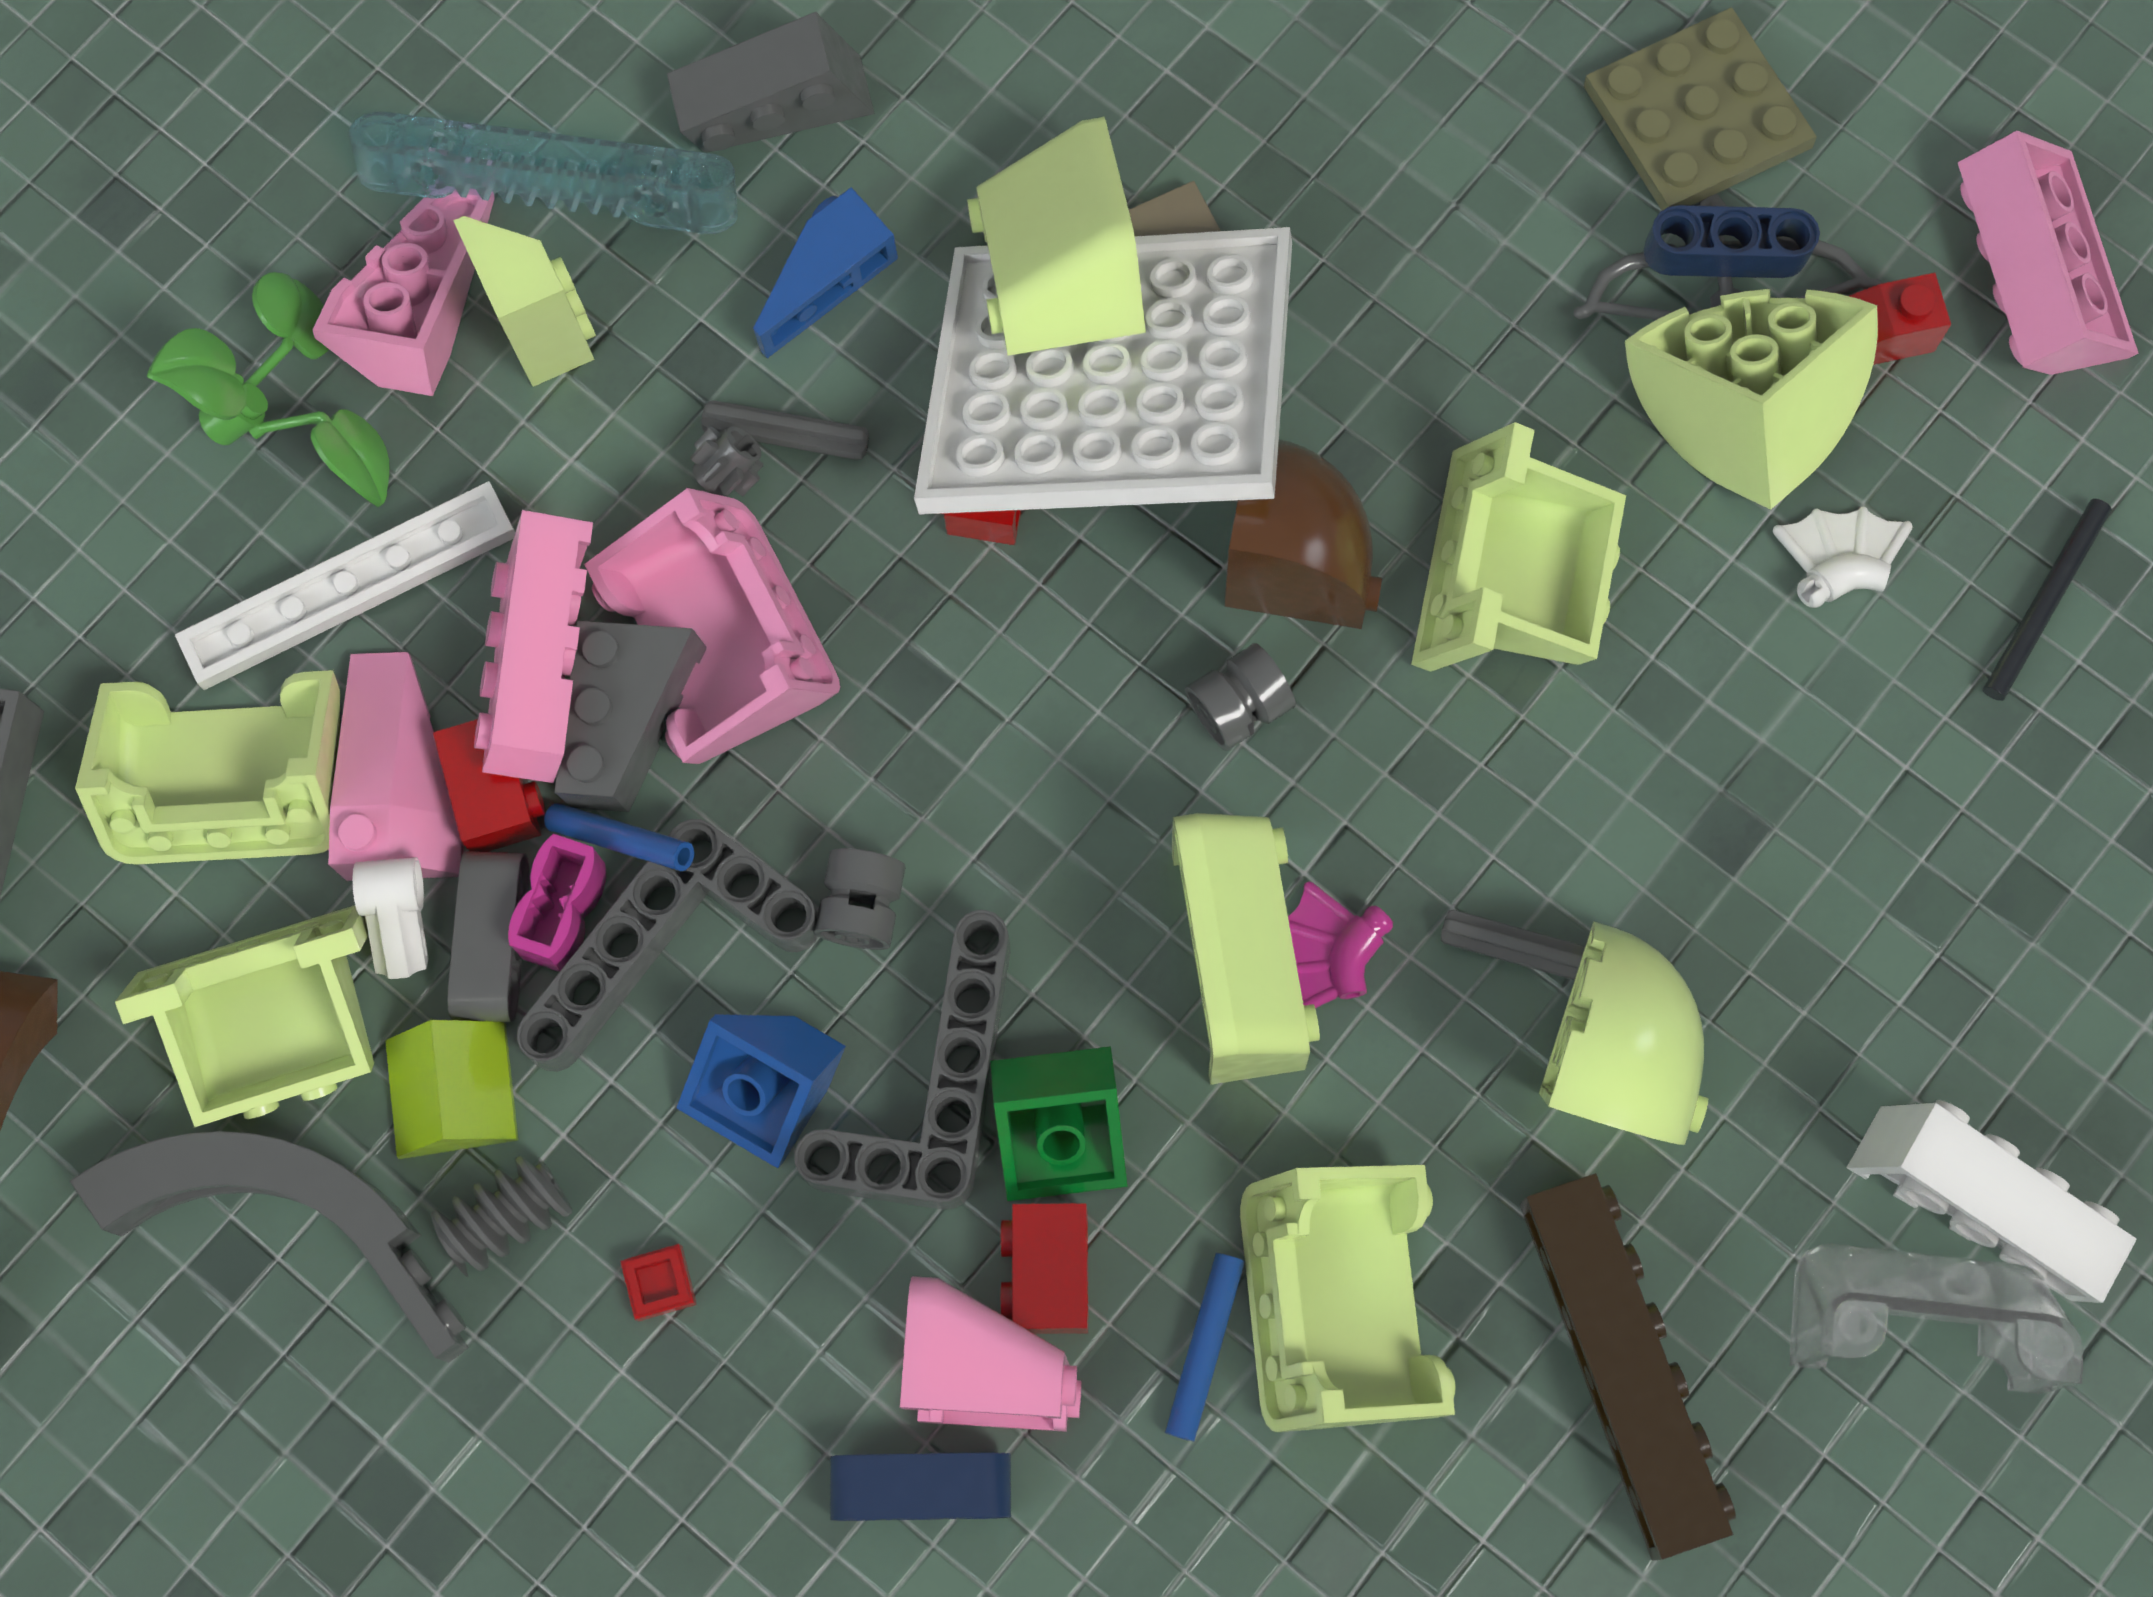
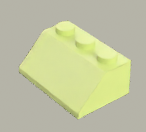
M466 216L453 220L493 309L533 387L595 360L586 340L595 337L596 334L561 257L550 261L540 240Z

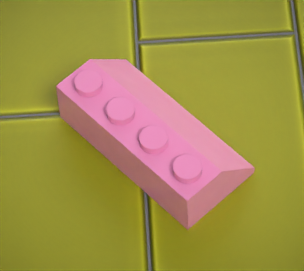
M2015 131L1957 162L1964 181L1960 185L1961 195L1967 207L1974 213L1980 231L1976 236L1977 245L1982 256L1990 263L1996 283L1993 285V295L1999 308L2006 314L2012 335L2009 337L2010 349L2015 359L2023 368L2053 375L2124 360L2139 354L2072 151L2023 132Z

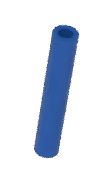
M560 803L552 804L545 813V827L554 833L678 871L688 869L694 859L692 844L680 839Z
M1220 1253L1215 1254L1165 1433L1195 1442L1245 1261Z

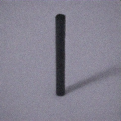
M2091 499L1986 682L1983 692L1990 698L1998 701L2005 700L2110 515L2112 508L2108 503L2100 499Z

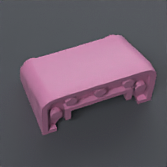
M686 488L584 564L593 581L592 592L594 597L604 609L609 612L616 611L624 616L634 617L638 625L692 628L707 647L700 663L695 664L681 693L684 697L680 703V709L668 715L666 719L667 731L665 738L667 744L683 763H704L823 704L840 690L837 673L761 525L753 513L743 503L734 498Z
M912 1276L908 1294L900 1408L918 1410L917 1421L919 1423L1067 1432L1068 1417L1079 1418L1082 1381L1077 1380V1366L1069 1365L1065 1352L939 1278Z

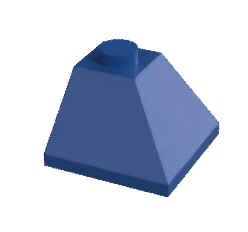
M715 1014L709 1020L676 1108L767 1163L779 1168L826 1094L846 1046L795 1016Z

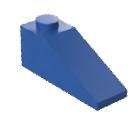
M852 187L839 197L831 196L817 206L812 217L807 220L753 327L759 349L766 358H769L898 259L894 234Z

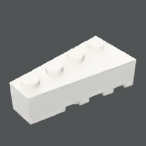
M1936 1100L1935 1103L1880 1107L1850 1160L1847 1169L1864 1179H1868L1870 1174H1881L1898 1185L1893 1196L1911 1207L1917 1208L1919 1205L1937 1214L1947 1213L1952 1216L1949 1226L1950 1230L1969 1241L1972 1240L1986 1247L1994 1248L1997 1244L2003 1247L1999 1255L2001 1260L2070 1301L2104 1302L2137 1240L2117 1226L2119 1217L2094 1202L2085 1201L2083 1203L2067 1192L2070 1185L2063 1178L2043 1168L2033 1169L2018 1159L2020 1151L2017 1147L1992 1134L1984 1136L1968 1125L1970 1117L1963 1110L1948 1102Z

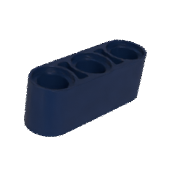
M1677 205L1667 207L1657 215L1645 241L1643 252L1645 261L1651 269L1659 274L1669 276L1788 278L1802 271L1818 244L1820 230L1818 223L1812 215L1796 208ZM1664 234L1677 235L1682 238L1686 246L1681 248L1671 247L1664 242L1661 236ZM1719 236H1733L1740 241L1743 248H1728L1722 244ZM1784 236L1793 239L1798 244L1800 250L1792 251L1783 248L1778 243L1776 237Z
M1010 1453L830 1456L831 1521L1011 1518Z

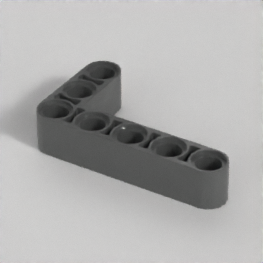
M690 819L681 822L668 836L691 844L697 841L712 843V851L709 857L702 862L692 863L685 871H678L647 861L522 1019L517 1031L519 1048L533 1063L546 1071L558 1072L569 1068L584 1052L706 895L778 948L787 952L806 950L818 938L814 933L818 913L812 900L805 892L710 823L701 819ZM750 874L759 877V885L750 896L737 898L730 895L731 886L739 876ZM661 887L675 889V898L667 908L662 910H651L648 908V899L656 889ZM798 908L806 912V920L798 930L783 932L776 928L777 920L785 910ZM625 933L638 935V945L629 956L616 958L611 955V946L617 937ZM588 980L599 981L601 988L597 999L587 1005H576L574 993L577 987ZM560 1027L563 1032V1038L559 1047L547 1054L538 1053L536 1045L539 1035L545 1029Z
M975 910L966 914L956 926L920 1143L827 1129L814 1130L806 1134L798 1142L794 1153L795 1165L799 1174L812 1188L827 1193L942 1210L954 1209L962 1205L970 1197L974 1186L991 1079V1061L994 1060L1011 953L1008 930L1004 921L997 914L987 910ZM981 930L993 932L999 937L997 947L986 955L972 953L967 949L966 945L973 933ZM980 988L990 995L988 1005L978 1013L969 1014L963 1012L957 1007V1001L965 990ZM961 1046L973 1047L980 1053L978 1065L967 1073H958L948 1067L950 1054ZM951 1105L964 1106L971 1112L969 1124L964 1130L957 1133L943 1131L938 1126L940 1113ZM822 1147L838 1149L840 1152V1162L834 1172L819 1176L810 1171V1159L816 1150ZM884 1155L896 1157L901 1162V1170L894 1181L879 1185L870 1180L869 1169L876 1158ZM942 1164L954 1165L961 1171L959 1185L949 1193H938L929 1187L928 1179L931 1172Z

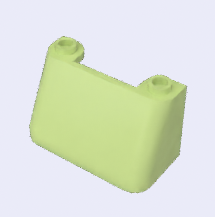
M1105 117L1078 122L976 187L978 198L967 199L972 233L983 232L985 242L988 245L997 298L986 299L992 334L1003 333L1008 356L1146 333L1135 236Z
M334 671L301 672L286 678L280 692L282 706L171 712L162 693L143 682L100 684L75 789L103 851L114 860L126 864H154L312 855L329 850L330 804L340 737V689Z
M1425 1165L1295 1168L1251 1183L1246 1187L1240 1205V1219L1258 1391L1262 1416L1266 1425L1272 1431H1301L1455 1415L1453 1401L1455 1396V1379L1451 1370L1446 1367L1440 1357L1436 1355H1421L1407 1233L1420 1229L1432 1210L1433 1196L1427 1184Z

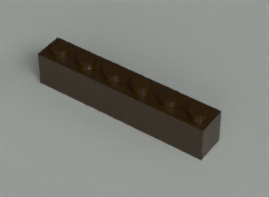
M1595 1173L1527 1196L1519 1204L1651 1560H1663L1734 1535L1729 1521L1736 1519L1732 1500L1722 1482L1718 1484L1713 1482L1705 1461L1713 1457L1708 1437L1700 1422L1691 1424L1683 1403V1399L1689 1398L1686 1379L1677 1362L1669 1364L1660 1342L1661 1339L1667 1337L1666 1328L1654 1302L1645 1303L1637 1282L1644 1278L1642 1264L1634 1246L1631 1243L1623 1245L1615 1224L1616 1221L1622 1219V1215L1610 1185L1601 1187L1598 1176Z

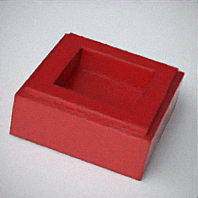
M672 1245L620 1261L636 1321H643L697 1305L682 1245Z

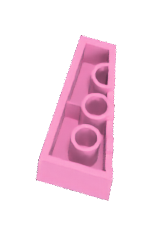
M522 510L507 562H496L491 596L501 598L499 612H490L485 646L495 647L494 663L485 661L480 685V697L490 698L488 714L479 713L474 740V748L484 749L482 772L554 783L564 756L573 680L565 679V675H571L580 630V627H574L579 613L581 596L584 594L587 570L580 569L587 546L591 543L593 522Z

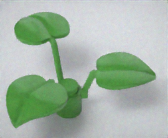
M278 272L268 273L255 283L252 301L256 313L267 329L275 335L282 337L283 340L277 350L245 382L240 374L235 373L236 362L230 348L222 340L206 330L200 328L186 329L172 337L161 347L148 370L147 377L170 387L193 406L200 409L199 421L201 427L214 442L220 445H230L247 432H250L255 439H258L267 432L316 424L311 431V440L324 463L346 484L376 507H380L385 502L390 470L387 448L378 432L359 415L352 411L341 409L334 413L331 418L326 413L318 411L272 421H263L268 403L263 392L256 386L291 351L293 345L307 358L315 360L329 350L316 340L313 334V328L324 305L303 283L292 279L288 274Z

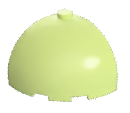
M1770 289L1720 296L1721 305L1701 310L1690 315L1687 308L1683 307L1655 320L1625 340L1631 380L1650 420L1669 445L1685 461L1713 482L1771 510L1823 463L1852 421L1865 393L1874 364L1878 337L1877 305L1857 298L1818 290H1806L1805 298H1771Z
M1593 921L1539 1094L1548 1107L1649 1138L1685 1145L1689 1131L1699 1132L1709 1100L1699 1095L1704 1064V1036L1696 1002L1682 976L1659 951L1630 933Z

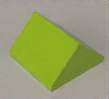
M429 1020L385 1040L396 1155L398 1159L518 1141L507 1030L504 1022Z

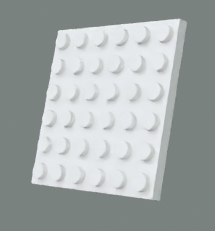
M1290 227L1135 236L1146 333L1009 356L1007 355L1003 333L992 334L986 299L997 298L988 245L955 247L914 495L918 513L939 514L1274 499L1292 256Z

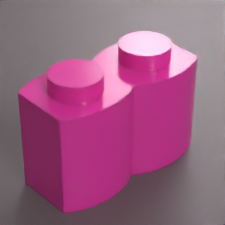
M553 834L540 847L531 869L532 889L517 904L509 924V945L523 960L560 972L582 945L585 935L584 918L599 902L606 883V865L592 846Z

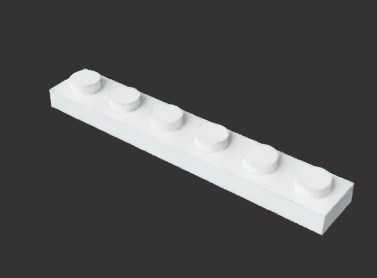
M488 481L175 634V637L197 684L203 690H206L514 539L515 530L494 488Z

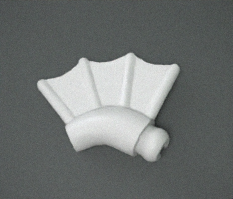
M1860 507L1857 511L1848 514H1835L1821 511L1820 509H1813L1810 515L1798 523L1774 526L1773 534L1807 573V578L1801 580L1797 586L1800 600L1806 606L1817 608L1825 601L1832 602L1854 589L1884 591L1889 578L1891 563L1911 532L1912 523L1910 521H1886L1870 513L1866 507Z

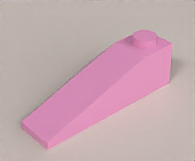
M439 182L400 221L401 231L384 248L376 245L365 256L367 265L351 281L343 278L331 290L313 328L314 338L378 387L433 396L451 356L475 270L453 220L466 216L488 223L495 199L493 190Z
M408 652L350 655L330 804L328 865L346 881H352L353 868L356 862L412 857L419 859L423 878L459 877L464 844L460 839L433 735L434 730L430 721L431 716L411 655Z

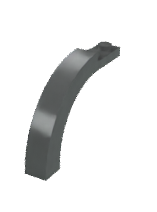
M222 1131L189 1133L157 1139L127 1149L97 1163L70 1180V1183L100 1228L121 1237L151 1217L174 1206L220 1194H265L307 1205L335 1223L352 1239L372 1265L435 1358L449 1363L469 1348L459 1334L466 1328L459 1313L446 1298L438 1303L425 1285L432 1279V1276L423 1261L412 1249L406 1253L402 1252L405 1247L422 1235L406 1215L379 1189L353 1171L313 1150L285 1140L250 1133Z

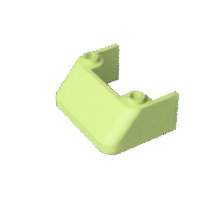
M1205 813L1173 817L1172 858L1174 866H1180L1211 1051L1209 1063L1210 1085L1305 1070L1310 1055L1309 1042L1319 1041L1320 1033L1314 1004L1303 1005L1279 869V864L1288 863V852L1283 827L1272 829L1269 817Z

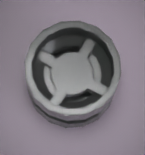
M1257 643L1251 644L1228 659L1227 671L1225 673L1211 670L1185 687L1187 698L1195 714L1213 740L1225 751L1230 750L1253 735L1254 722L1261 721L1265 724H1270L1296 706L1294 694L1281 670L1270 655Z
M848 848L830 851L824 884L831 891V895L820 900L814 929L815 935L824 940L849 947L871 950L890 948L896 914L889 907V904L900 899L906 869L905 864L898 859L872 851ZM848 901L871 904L870 909L849 905Z

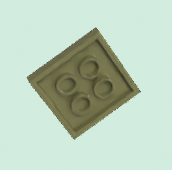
M1732 7L1600 68L1585 77L1584 88L1661 210L1677 205H1694L1812 149L1817 138Z

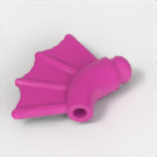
M1310 881L1306 882L1303 886L1304 892L1300 904L1288 916L1303 1005L1314 1004L1315 1008L1338 997L1340 999H1352L1365 995L1367 993L1364 977L1365 966L1384 943L1382 937L1392 930L1393 921L1376 905L1369 906L1361 917L1353 915L1317 885Z

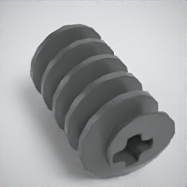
M520 1155L514 1158L518 1177L514 1180L500 1169L494 1171L498 1189L494 1193L478 1182L474 1184L473 1189L477 1204L472 1207L458 1196L452 1198L456 1216L452 1220H449L436 1209L431 1212L433 1225L440 1242L455 1265L466 1277H468L465 1262H468L479 1271H484L488 1268L489 1260L486 1248L499 1257L504 1258L509 1255L510 1247L507 1234L522 1244L529 1242L531 1234L528 1221H531L541 1230L549 1229L552 1225L549 1207L565 1217L572 1214L573 1209L567 1197L541 1158L538 1157L539 1164L533 1166Z

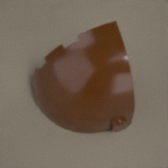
M1279 439L1275 498L1238 500L1228 553L1225 607L1362 629L1365 610L1377 612L1382 577L1371 576L1373 544L1370 525L1360 498L1352 485L1340 471L1319 454L1298 444Z

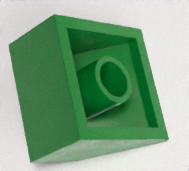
M1111 1046L991 1061L993 1101L1007 1201L1128 1187Z

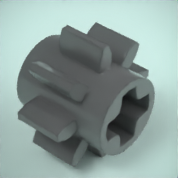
M711 426L694 443L697 450L690 457L695 462L693 474L697 482L709 493L728 496L735 490L743 497L760 480L757 472L763 467V463L759 460L761 458V449L757 441L747 431L733 426L726 427L720 434Z

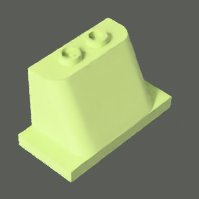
M1516 422L1453 450L1411 665L1431 672L1490 652L1493 649L1575 665L1597 659L1603 624L1610 612L1608 595L1612 573L1620 556L1618 539L1626 495L1531 458L1530 452L1534 430Z
M355 905L138 972L115 1001L123 1024L153 1015L194 1127L239 1113H243L245 1119L260 1117L276 1110L280 1106L278 1101L300 1094L304 1101L326 1096L338 1088L336 1083L370 1073L374 1066L370 1044L346 956L360 951L368 936L366 917L358 915Z

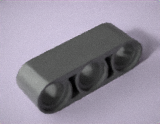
M465 851L462 855L448 983V1011L451 1020L513 1022L516 1017L522 958L509 945L508 931L510 920L517 904L529 890V862L526 853Z

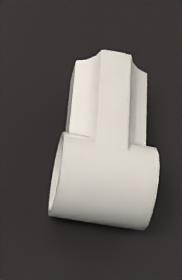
M412 857L356 862L353 868L352 879L354 902L358 915L366 917L375 973L383 974L388 979L408 978L418 971L425 970L429 959L421 916L424 903V885L419 859Z

